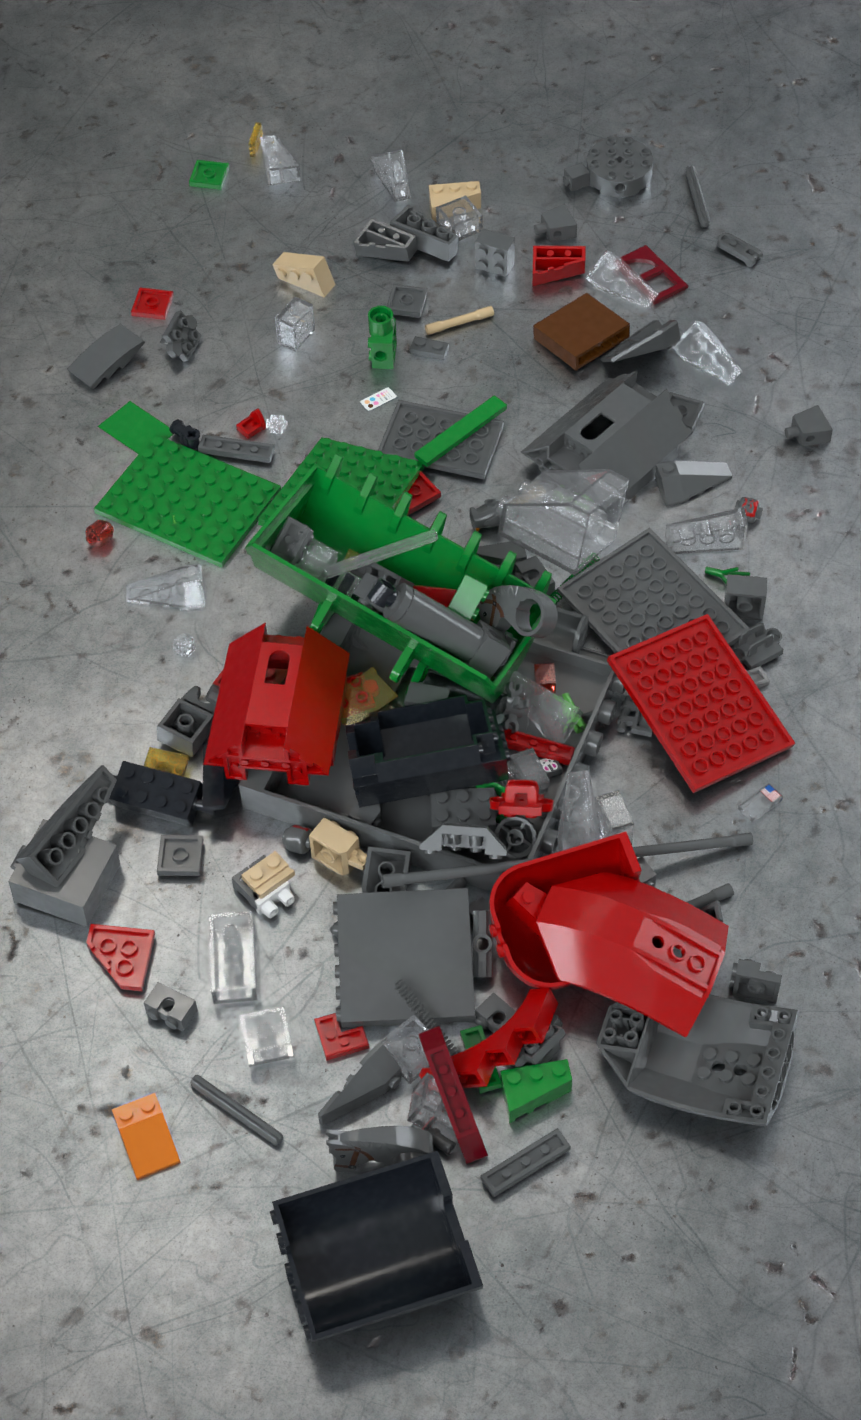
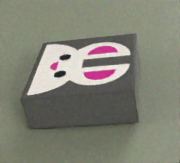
M542 758L535 761V767L544 780L563 772V768L556 760Z

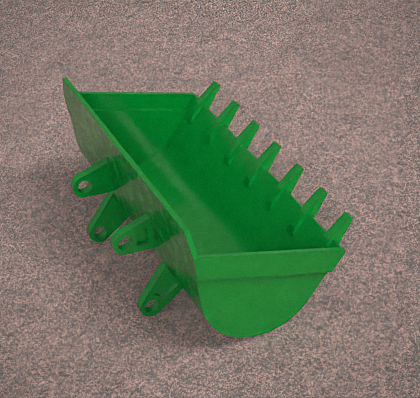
M338 453L334 455L327 470L316 464L313 465L246 545L245 549L247 554L251 556L254 566L319 604L310 628L319 634L333 613H336L402 651L403 653L389 676V679L397 683L415 659L419 663L411 682L423 683L431 668L488 702H495L505 690L506 684L511 681L535 637L523 636L511 625L506 631L513 634V638L517 639L518 642L509 660L497 677L492 676L489 679L474 668L351 599L354 590L362 579L350 571L360 554L415 585L457 590L467 573L488 585L487 590L498 586L514 585L532 588L547 595L552 573L545 570L534 587L511 575L517 556L511 550L501 565L497 567L476 555L482 534L474 531L463 548L441 535L447 514L440 511L430 528L407 516L413 496L408 492H404L394 509L373 497L378 478L376 474L369 473L361 489L338 477L344 456ZM288 516L302 524H306L314 531L312 542L310 545L305 546L303 558L295 566L269 551ZM335 565L342 569V572L332 588L324 582ZM346 573H349L356 578L345 595L339 592L338 588ZM548 596L556 604L557 600ZM538 603L533 604L530 608L529 622L532 630L538 626L541 618V610ZM479 613L477 614L474 621L470 619V621L475 624H477L478 621L481 620Z

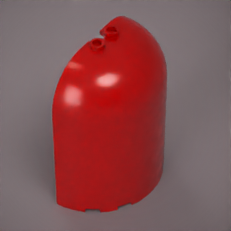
M625 831L514 865L503 872L496 880L490 894L489 906L492 924L489 925V931L492 938H496L498 944L496 945V950L499 958L503 957L510 971L520 981L536 989L550 988L551 990H556L573 985L561 980L557 981L541 938L505 905L506 901L526 882L548 894L550 887L553 885L602 872L629 877L640 882L639 877L642 870L627 832ZM653 937L652 944L656 948H662V941L657 937Z

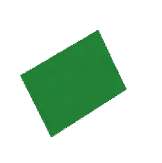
M131 401L98 426L137 454L142 451L155 434L167 439L174 435L169 431V426Z

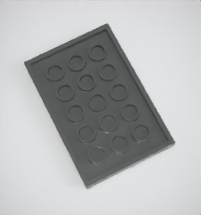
M398 400L378 451H381L383 454L398 455L399 457L419 461L414 457L416 451L468 413ZM498 419L491 420L427 468L485 479L504 427V421Z

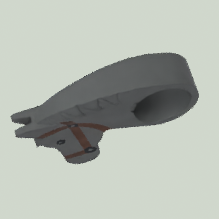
M506 585L492 588L489 590L484 603L480 601L477 606L481 621L502 632L504 637L505 631L512 625L523 636L544 638L553 632L558 619L557 608L547 595L538 590L521 586ZM538 603L541 610V618L538 626L532 630L529 622L530 608L533 604Z
M378 1126L351 1131L326 1130V1135L329 1136L328 1140H326V1145L329 1146V1154L333 1155L334 1170L341 1173L353 1172L356 1170V1166L363 1165L369 1161H376L389 1166L434 1152L432 1134L415 1127Z

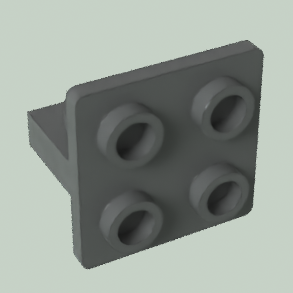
M288 516L269 551L295 566L303 558L305 546L310 545L312 542L314 531L306 524H302Z

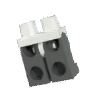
M261 856L259 859L250 864L249 868H252L254 865H256L261 860L266 858V856ZM248 867L232 877L233 888L248 900L259 915L264 913L271 919L279 912L275 904L281 901L286 907L294 902V895L290 890L288 881L263 899H260L259 895L243 879L240 880L242 874L249 870Z

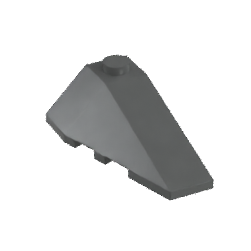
M670 461L656 464L655 481L666 507L686 503L696 494L699 496L704 493V490L710 487L714 488L732 479L727 462Z
M379 1042L360 1061L362 1065L360 1070L355 1075L350 1074L347 1077L342 1092L336 1091L320 1110L318 1118L322 1126L386 1094L391 1088L395 1089L400 1084L402 1078L401 1068L382 1042Z

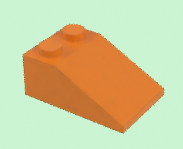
M155 1093L112 1109L137 1180L181 1163Z

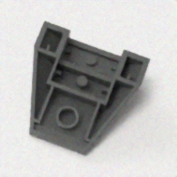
M653 320L600 359L602 362H615L666 348L671 349L681 339L677 320H669L662 325L659 320Z

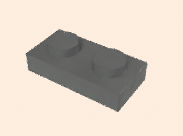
M417 336L414 337L410 346V354L444 360L449 350V343Z

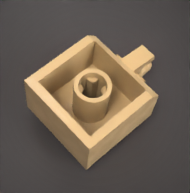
M323 818L309 835L312 858L340 875L350 874L354 867L364 870L367 854L360 850L359 837L354 832L340 827L337 822Z

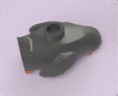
M495 499L485 500V504L477 509L474 507L470 508L471 525L475 531H479L480 528L502 525L508 519H511L514 523L519 511L515 504L496 501Z

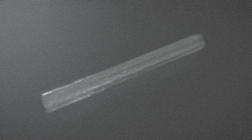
M430 530L325 566L323 568L326 578H331L438 540L437 532Z

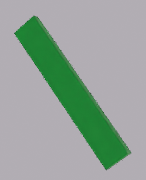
M495 395L416 451L414 457L426 467L430 466L507 409V404Z

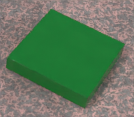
M197 160L189 180V186L222 190L230 168L229 163Z

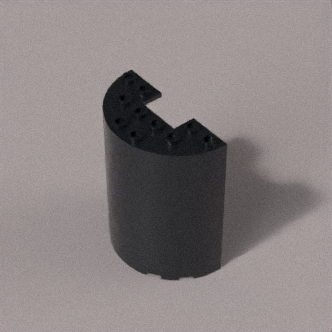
M438 1151L272 1202L274 1210L270 1211L273 1225L278 1224L279 1233H276L281 1255L286 1254L288 1262L284 1264L289 1285L294 1284V1286H291L295 1307L298 1309L301 1324L306 1323L303 1329L307 1341L311 1340L312 1343L483 1289V1283L468 1240L464 1238L453 1205V1194Z

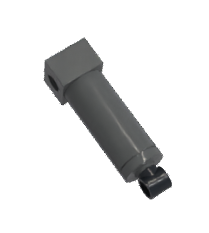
M379 578L367 595L374 604L384 608L383 615L386 619L486 675L489 679H491L511 651L503 633L481 620L477 624L471 622L406 583H400L395 588L388 581Z

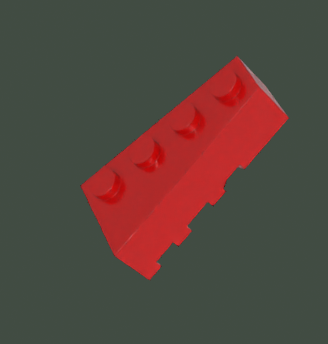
M526 882L513 893L505 905L540 937L535 921L547 894Z

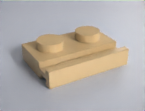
M274 851L244 872L242 879L259 895L260 899H263L295 876V871Z

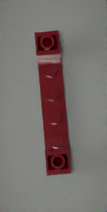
M440 1026L418 1034L466 1164L487 1157L488 1153Z

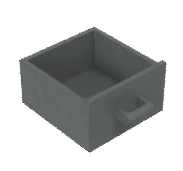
M42 820L34 836L48 820ZM91 836L84 847L83 856L58 887H54L31 875L16 860L26 847L22 845L10 866L14 872L8 882L14 903H21L88 927L120 866L117 844Z

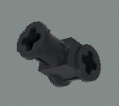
M177 419L173 421L169 431L177 435L184 446L198 451L200 431L192 428L190 425L185 426L182 420Z

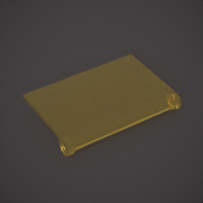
M373 667L348 684L346 699L349 705L343 709L341 721L344 725L360 723L369 717L370 712H376L398 697L377 675ZM361 678V684L359 686L354 687L351 685L352 683L357 684L359 682V679ZM365 691L368 694V699L365 702H358L356 700L358 692ZM360 694L358 696L360 700L366 697L365 694Z

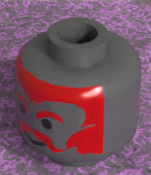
M742 497L736 502L734 515H736L738 521L753 524L757 518H761L763 508L760 507L758 500Z
M300 825L290 826L284 831L282 837L285 848L288 851L299 854L307 853L311 849L309 835L312 830Z

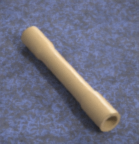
M488 306L454 318L425 325V331L427 335H431L451 327L494 316V310L492 306Z

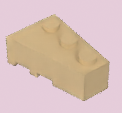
M479 181L429 185V204L432 220L437 222V219L443 217L448 219L453 214L459 212L464 214L481 208Z

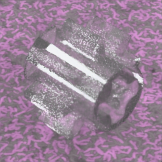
M271 414L270 419H266L265 428H270L269 433L283 434V429L287 430L288 421L284 420V415Z

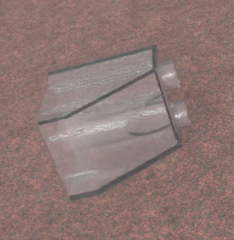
M610 469L545 470L533 481L526 479L521 484L518 493L513 497L505 496L502 498L496 509V516L501 518L498 535L576 575L615 541L629 479Z

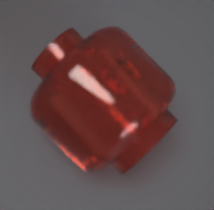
M100 519L89 525L85 530L87 543L97 548L109 543L114 536L113 526L108 521Z

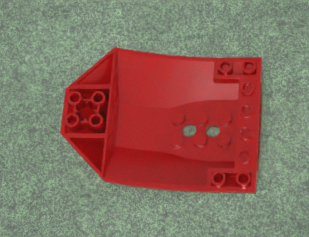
M608 872L551 886L535 921L557 981L561 980L623 1004L685 1038L688 1036L712 990L725 955L729 928L727 924L671 894L632 878ZM653 937H657L662 941V948H656L652 944ZM673 948L681 951V958L675 956Z

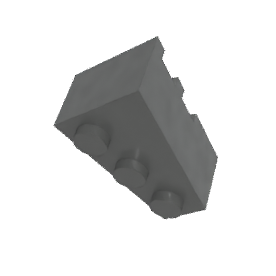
M373 218L369 220L354 241L356 256L410 261L418 249L415 235Z

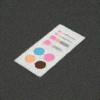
M387 387L361 400L360 403L367 411H370L397 396Z

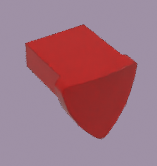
M259 408L252 411L247 418L236 425L237 430L247 439L266 429V423Z

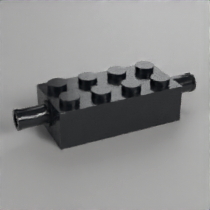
M126 761L122 762L118 775H113L117 781L109 800L116 807L190 827L193 826L198 811L211 815L216 813L214 810H203V784L201 781Z

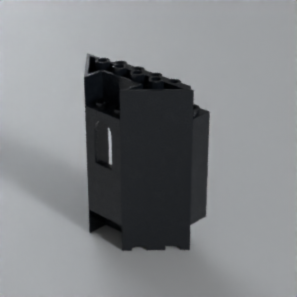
M467 695L455 696L370 712V721L345 725L350 750L348 751V760L352 774L353 789L359 808L509 780L507 762L511 760L502 723L498 724L495 710L491 709L490 706L486 707L485 699L468 702Z

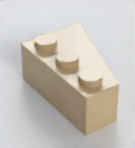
M283 252L272 264L278 279L324 298L335 286L324 256Z

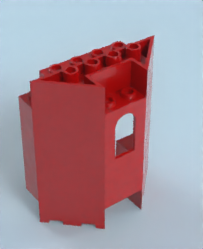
M266 622L229 643L203 765L224 767L226 778L247 780L248 769L287 772L288 784L309 786L311 774L329 776L330 766H334L348 686L347 668L350 653L308 626L306 627L305 637L268 635ZM267 669H288L285 685L265 683Z

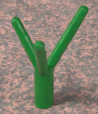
M708 566L705 568V574L720 577L725 584L727 582L725 575L749 576L750 572H738V567L725 570Z

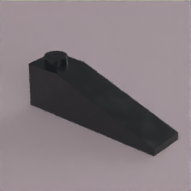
M208 743L203 745V763ZM203 765V810L224 809L233 795L232 791L240 784L239 779L226 778L225 770L222 766Z

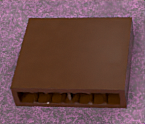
M585 293L534 324L533 334L537 342L573 369L578 370L629 338L630 323L590 294Z

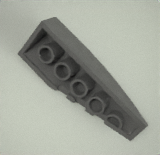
M101 765L59 807L17 857L16 860L31 875L54 887H58L83 856L87 840L91 838L93 834L92 829L102 814L100 813L102 807L107 803L117 781L104 765Z
M368 847L362 893L407 891L408 884L383 888L381 885V875L410 873L411 852Z

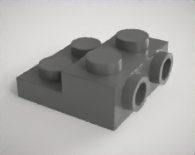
M739 959L738 963H733L729 986L733 987L732 995L776 1004L782 975L772 971H760L761 963L755 962L752 959Z

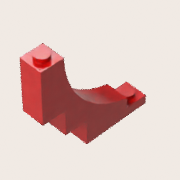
M550 988L530 989L522 1005L500 1029L477 1045L451 1056L462 1088L487 1087L495 1066L515 1065L523 1044L543 1043L559 1004ZM422 1068L419 1076L427 1089L438 1090L431 1068Z

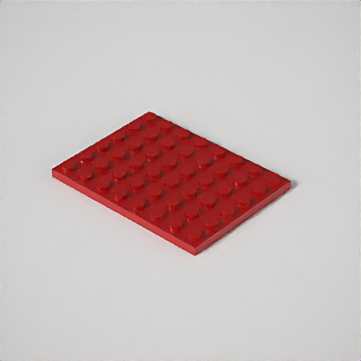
M708 614L610 655L607 658V662L693 793L795 745L794 740Z

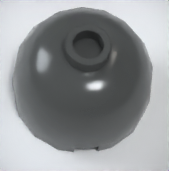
M521 815L504 818L497 825L494 833L508 849L507 857L510 858L528 855L537 839V831L534 824L528 818Z

